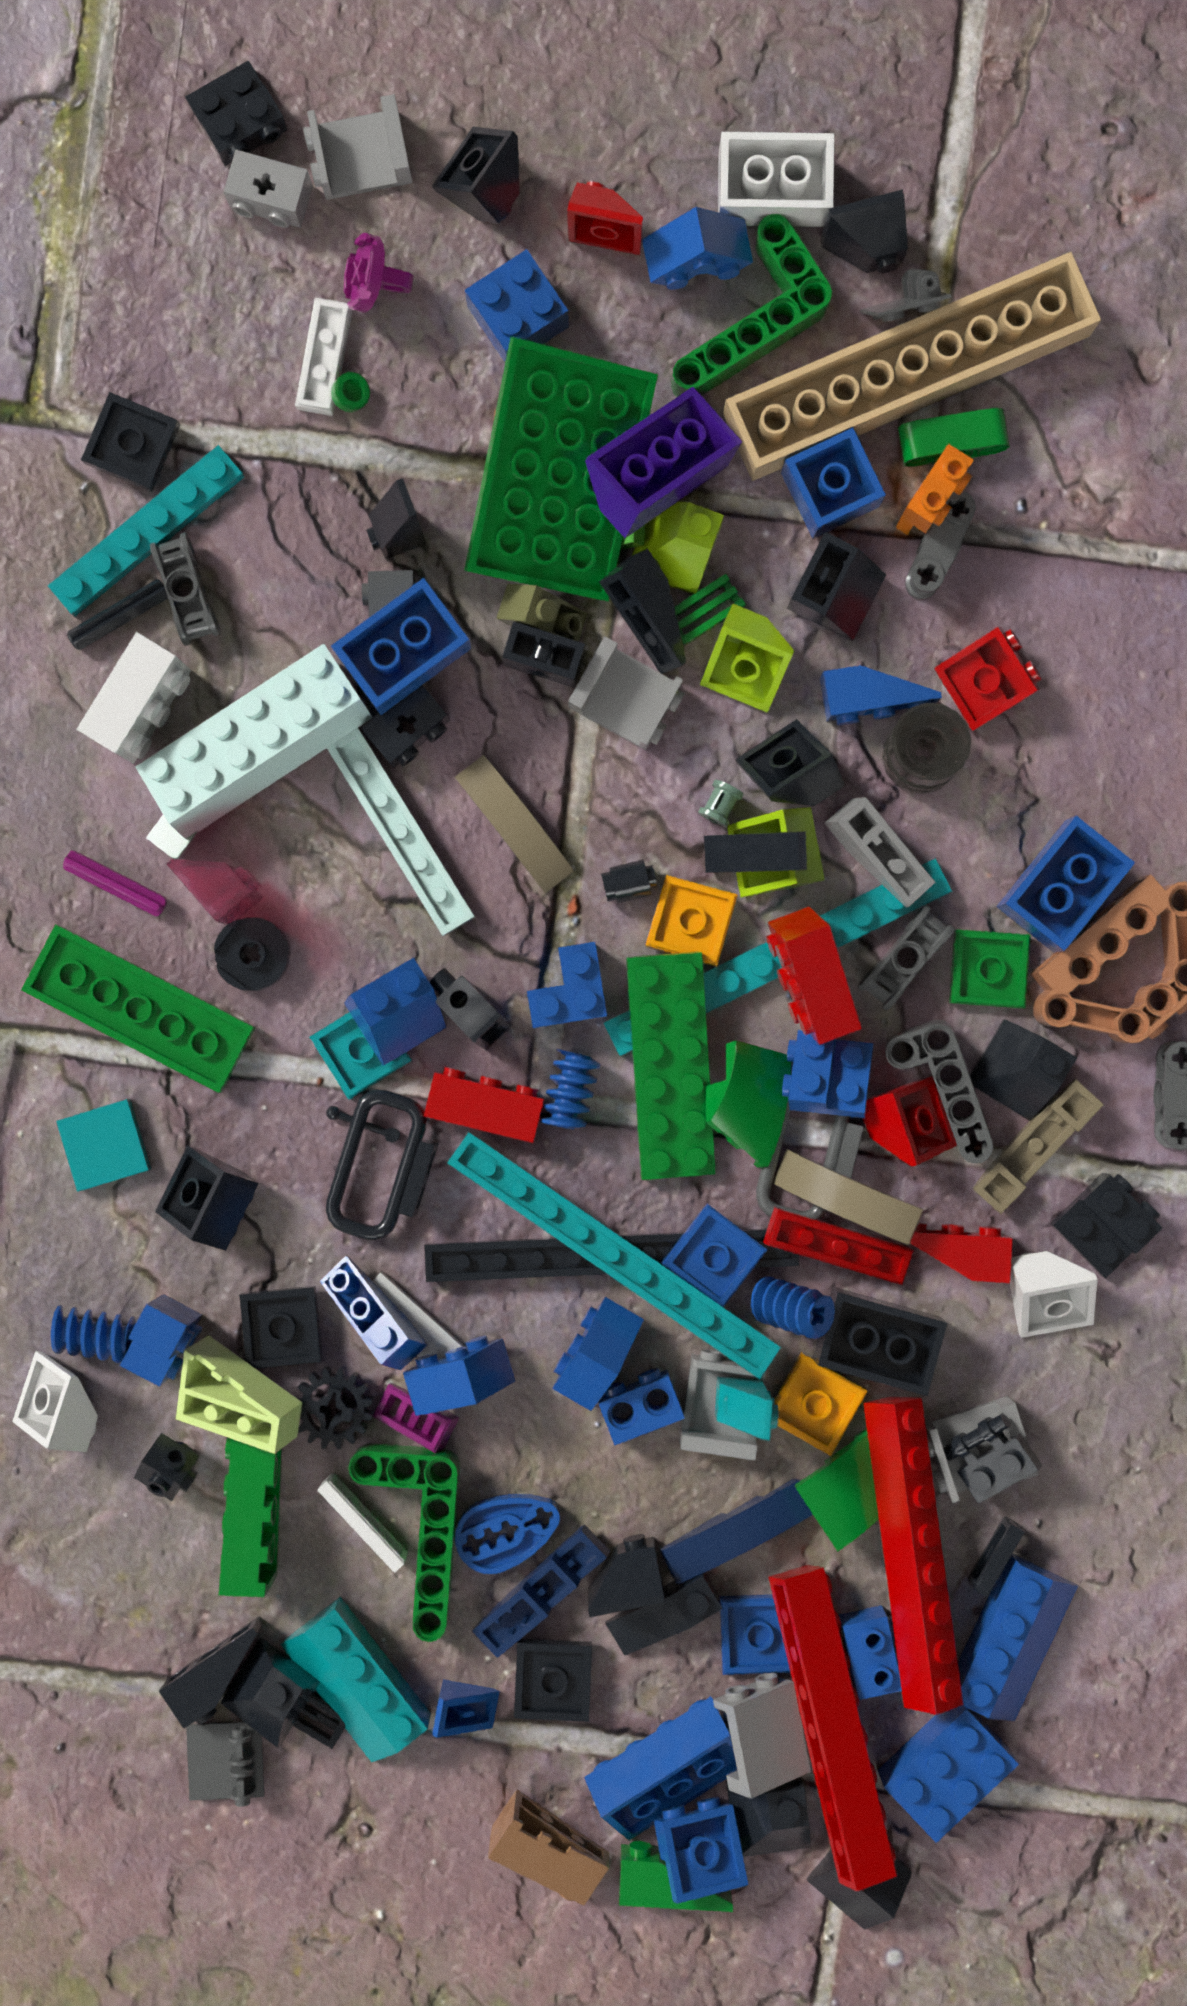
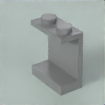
M395 94L380 97L382 112L318 124L315 111H307L310 126L303 128L308 151L315 150L317 160L316 163L310 164L315 187L322 186L326 200L412 183Z
M604 636L568 701V707L646 751L650 742L657 745L667 727V725L662 723V720L668 710L675 713L685 695L680 690L683 679L676 676L674 681L619 651L617 649L618 643Z
M1008 1396L925 1423L930 1458L934 1457L938 1468L937 1471L932 1472L939 1493H946L952 1503L960 1501L958 1492L968 1489L957 1473L960 1467L967 1464V1462L960 1456L952 1461H948L943 1447L951 1443L953 1437L962 1432L967 1434L978 1428V1423L985 1418H995L1003 1413L1011 1423V1426L1003 1431L1005 1436L1010 1439L1021 1433L1028 1443L1016 1403ZM987 1441L976 1446L981 1454L993 1449L991 1443ZM1038 1471L1024 1478V1480L1038 1476Z

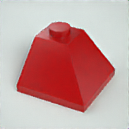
M577 182L567 208L568 241L640 256L643 217L613 189H608L599 182H587L586 184Z
M933 1076L867 1098L865 1118H862L866 1125L869 1137L909 1166H917L957 1146Z

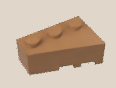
M517 1789L492 1825L488 1859L559 1893L568 1901H575L584 1906L609 1869V1851Z

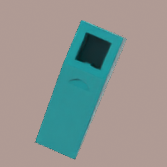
M717 1376L714 1413L716 1420L763 1440H770V1429H777L778 1405H775L774 1398H771V1391H767L763 1381L760 1379Z

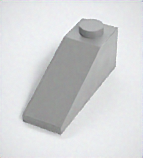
M866 797L850 799L824 823L842 846L905 907H909L935 883Z

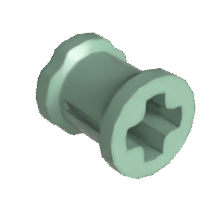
M715 779L712 784L714 790L705 807H700L698 814L714 824L727 828L730 823L727 818L736 801L741 800L744 794L737 788Z

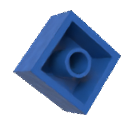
M527 249L465 289L468 309L504 362H506L510 337L544 344L569 328L568 309Z
M854 428L786 459L781 471V475L812 539L879 508L886 496Z

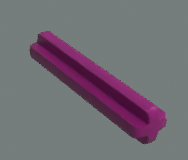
M71 850L63 861L64 870L154 916H160L167 905V898L75 850Z

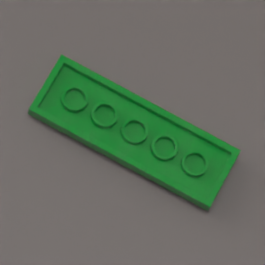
M57 924L52 929L21 991L218 1093H222L256 1028Z
M702 952L626 957L640 1178L641 1180L714 1175L716 1172L713 1128L706 1123V1086L710 1085Z

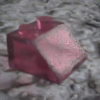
M171 859L167 863L168 867L216 922L227 925L232 921L238 920L264 898L257 890L262 884L248 869L245 870L241 865L236 868L223 862Z

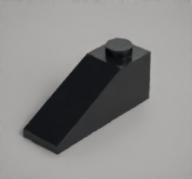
M404 479L396 480L369 514L373 527L366 529L373 550L381 549L385 559L427 544Z
M646 548L624 560L601 579L599 583L658 671L663 674L682 666L687 661L669 581L661 570L658 561Z
M706 1572L680 1584H676L673 1580L663 1586L665 1598L663 1603L625 1610L605 1621L606 1626L624 1656L686 1631L723 1609L720 1595Z
M260 1616L166 1679L159 1693L183 1729L194 1722L199 1726L215 1715L217 1712L215 1709L216 1705L263 1624Z

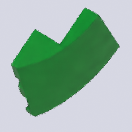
M736 1040L726 1044V1080L706 1086V1123L717 1133L723 1134L735 1149H743L755 1159L754 1165L757 1168L763 1169L769 1166L781 1134L788 1097L782 1096L784 1075H791V1062H787V1054Z
M867 1428L855 1435L853 1442L824 1460L825 1465L795 1484V1488L837 1552L858 1538L879 1519Z

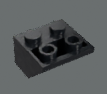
M825 532L787 609L853 642L886 574L859 548Z

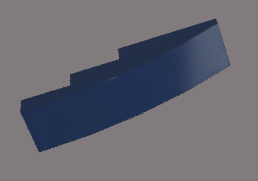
M792 1479L765 1496H756L727 1514L720 1513L661 1548L660 1551L675 1583H683L740 1556L812 1516V1512L795 1488V1484L800 1479Z
M584 1524L519 1582L473 1628L472 1632L497 1658L500 1657L548 1617L551 1609L575 1590L581 1579L608 1557L610 1550Z

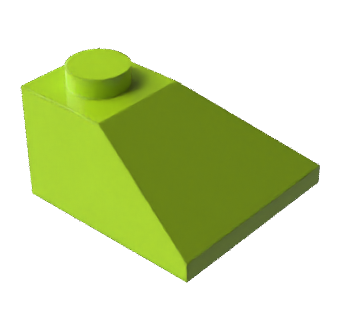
M676 502L645 524L644 545L635 547L632 556L648 548L667 577L669 586L695 594L698 592L721 529L724 515L690 502Z
M732 604L700 685L768 713L794 650L767 617Z

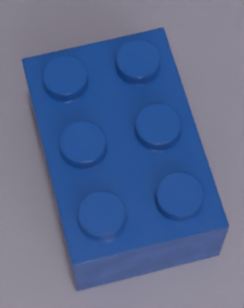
M424 578L331 645L337 657L380 715L472 649L469 638Z
M1076 815L1064 821L996 907L1053 953L1062 952L1067 949L1135 862Z
M959 1706L935 1715L877 1771L884 1788L937 1843L1019 1764L1010 1748L976 1712L964 1706Z

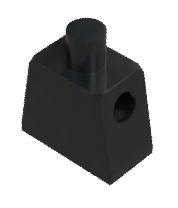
M444 968L430 980L431 986L440 994L435 1001L436 1004L476 1045L487 1051L512 1026L465 977L460 976L456 979ZM468 998L466 1005L460 1008L462 1001Z

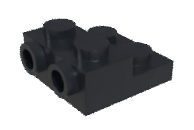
M249 60L185 96L189 107L224 167L232 163L235 150L250 153L263 144L274 143L281 137L282 133L288 130L282 113L265 84H262Z
M1102 1172L1050 1225L1101 1277L1106 1279L1131 1253L1137 1254L1163 1228L1156 1221L1160 1214L1148 1202L1143 1200L1139 1204L1130 1195L1134 1188L1120 1174L1113 1178L1111 1174Z

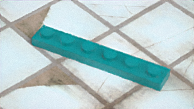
M217 445L52 581L48 587L69 613L76 617L152 554L150 549L151 543L157 542L159 545L166 543L240 482L244 475L223 449Z

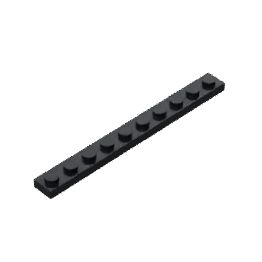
M767 1228L742 1229L767 1249L754 1268L799 1266L798 1254L763 1243ZM684 1232L626 1234L619 1236L664 1266L662 1261ZM556 1238L425 1243L426 1282L606 1274Z

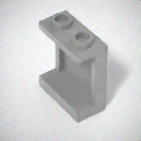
M703 1349L700 1355L692 1354L683 1410L685 1419L682 1420L679 1438L680 1449L755 1460L757 1452L756 1436L718 1422L714 1413L717 1376L746 1379L758 1378L731 1359L723 1358V1354L719 1351ZM766 1369V1371L760 1378V1380H762L763 1383L764 1379L767 1378L768 1369Z
M776 1673L761 1674L755 1678L756 1682L746 1686L737 1685L729 1687L725 1690V1695L713 1699L714 1707L725 1711L727 1714L737 1771L726 1775L729 1791L750 1799L811 1772L794 1681L780 1678Z

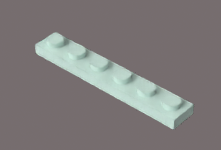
M359 728L327 747L442 936H446L475 918Z

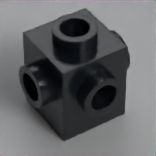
M161 1433L142 1459L134 1479L146 1485L152 1494L173 1501L180 1489L187 1492L196 1479L198 1472L193 1469L199 1455L194 1453L187 1444L174 1441Z

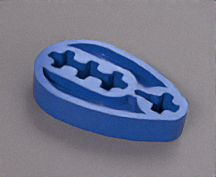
M532 1494L498 1495L477 1501L470 1505L459 1519L455 1533L457 1552L463 1562L477 1572L483 1574L504 1572L528 1559L548 1541L559 1525V1507L550 1498ZM543 1507L545 1512L552 1511L553 1513L549 1516V1524L543 1525L541 1520L526 1523L537 1516L538 1508ZM504 1521H508L510 1526H518L515 1529L513 1538H509L506 1533L497 1536L496 1544L492 1545L489 1540H484L480 1543L479 1551H474L472 1546L465 1547L464 1545L467 1543L468 1535L473 1534L475 1539H480L485 1536L486 1528H491L492 1532L502 1530Z

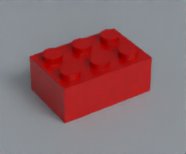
M809 906L767 922L771 932L770 935L766 936L767 944L773 957L778 956L782 966L781 969L777 970L778 978L785 991L789 990L793 1002L788 1003V1008L794 1023L800 1024L804 1035L810 1034L820 1045L862 1029L830 925Z

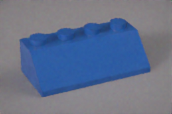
M1012 1553L995 1582L958 1660L963 1697L962 1706L989 1719L1016 1720L1078 1588L1077 1584Z
M712 1697L706 1700H699L693 1703L688 1711L678 1718L663 1722L659 1725L656 1732L645 1739L630 1743L620 1755L612 1760H605L599 1763L594 1768V1771L585 1776L584 1779L601 1818L630 1841L652 1827L654 1819L662 1818L663 1809L688 1804L727 1779L726 1775L737 1771L727 1714L725 1711L714 1707Z

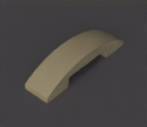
M485 755L455 776V779L482 811L545 894L574 872L543 828Z
M1074 1079L1017 1133L990 1164L972 1189L1002 1214L1024 1191L1028 1180L1073 1132H1079L1104 1104L1080 1082Z
M786 1149L773 1184L812 1204L908 1245L924 1211L920 1207L893 1195L878 1191L789 1149Z

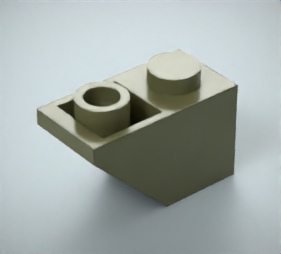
M507 583L496 619L511 627L514 621L579 642L588 613L537 585Z

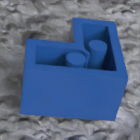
M694 207L642 239L650 283L664 285L670 290L685 287L688 285V280L699 274L715 275L721 280L731 279L738 276L741 269L753 263L745 219L700 207Z
M590 942L559 947L558 951L564 985L527 991L533 1028L607 1017L596 943Z
M165 1294L147 1303L128 1337L133 1341L120 1366L159 1387L168 1379L174 1381L183 1366V1359L180 1356L188 1346L190 1347L196 1342L201 1333L202 1327L197 1324L202 1314Z
M607 1297L603 1299L597 1309L590 1306L580 1324L581 1327L585 1328L583 1335L576 1334L567 1352L562 1354L553 1371L559 1376L552 1389L592 1411L618 1376L644 1319Z
M481 1336L465 1342L466 1346L446 1352V1357L438 1358L437 1353H431L415 1359L416 1366L403 1372L415 1416L475 1405L514 1383L516 1380L503 1338L488 1341L487 1336Z

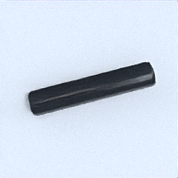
M159 579L152 581L69 630L67 636L73 647L77 650H82L168 599L163 582Z

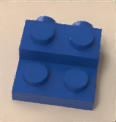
M798 1030L797 1040L790 1039L788 1043L787 1062H793L792 1075H784L782 1096L788 1097L790 1110L865 1118L873 1043L834 1039L819 1045L810 1034L805 1036L802 1030Z
M719 1797L697 1801L698 1809L685 1812L684 1806L663 1809V1817L654 1819L661 1860L666 1862L674 1903L678 1904L749 1885L733 1805L720 1803Z

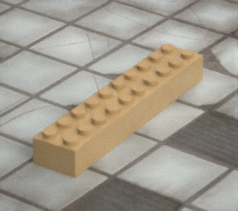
M1069 252L730 397L725 401L723 416L727 425L742 441L738 450L751 480L754 481L782 469L786 459L851 428H854L856 435L859 436L1090 337L1100 323L1101 318L1073 254Z

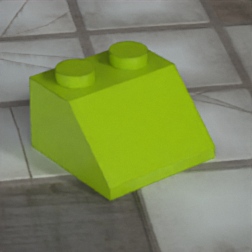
M811 807L782 809L727 826L728 835L806 831L807 870L736 872L740 898L796 888L825 880Z

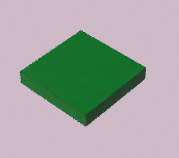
M954 930L949 1003L1025 1009L1031 935Z

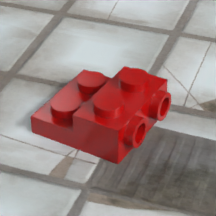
M996 627L934 668L972 731H975L1040 690L1037 682L1041 681L1042 678L1031 661L1026 664L1022 661L1017 651L1023 647L1012 629L1005 632L1002 627Z

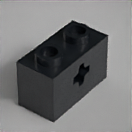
M513 621L502 660L506 667L574 688L585 656V644Z
M421 685L385 713L375 716L361 729L392 767L395 768L399 763L403 767L414 760L419 754L417 748L424 742L429 740L432 743L440 738L447 731L448 728L445 725L450 720L445 711ZM406 720L410 724L414 723L413 726L416 731L411 735L407 731L403 732L401 724Z

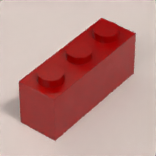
M445 1067L443 1073L434 1072L424 1117L531 1143L534 1142L545 1099L537 1096L539 1089L517 1084L516 1091L502 1088V1080L482 1075L480 1081L477 1082L465 1079V1071Z

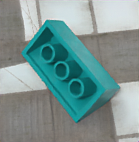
M341 1596L281 1642L280 1645L290 1658L320 1681L315 1690L337 1712L345 1723V1729L371 1763L400 1752L428 1729L431 1717L430 1711Z

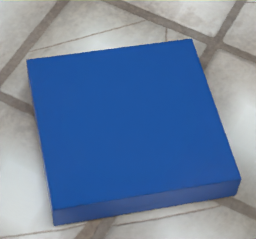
M707 1203L664 1258L662 1264L724 1308L766 1253L767 1249Z
M773 1595L720 1596L723 1608L720 1610L723 1675L790 1673Z

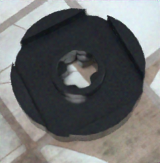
M257 917L238 919L227 924L215 941L216 967L220 976L231 986L240 990L261 991L273 986L283 977L289 965L291 948L287 943L284 933L272 922ZM257 944L260 947L258 953L261 959L258 962L251 961L247 964L244 961L247 955L243 952V949L246 946L253 948Z

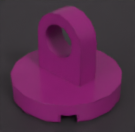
M368 233L360 234L354 241V245L359 246L356 254L350 253L346 262L343 290L345 298L351 300L347 303L348 308L366 313L374 305L380 289L397 293H411L414 276L409 272L384 266L385 251L381 238Z

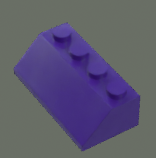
M691 387L588 456L585 462L600 511L620 534L626 538L728 467L742 441L696 389Z

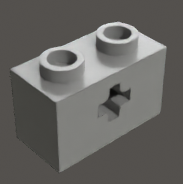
M235 150L223 193L230 208L240 216L253 218L256 215L267 218L269 222L279 227L288 228L289 225L301 228L313 185L307 169Z

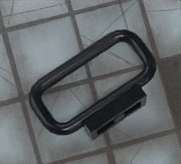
M379 1089L367 1092L359 1099L353 1112L326 1200L325 1211L329 1222L335 1229L364 1240L375 1241L385 1238L393 1231L400 1214L409 1217L417 1215L439 1145L432 1141L423 1140L427 1118L424 1117V1109L417 1101L398 1093ZM382 1104L407 1112L411 1116L412 1125L384 1217L378 1225L371 1226L344 1217L340 1206L369 1111L374 1105Z

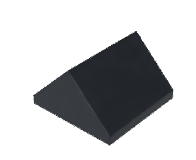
M830 1850L807 1877V1881L861 1928L866 1930L895 1918L911 1878L912 1870L896 1857L894 1862L896 1877L856 1892L839 1883L832 1850Z

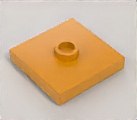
M666 875L646 941V948L668 954L701 951L703 963L717 967L738 894Z
M801 1352L774 1399L775 1405H778V1426L831 1456L868 1391L838 1372L818 1366L813 1358Z

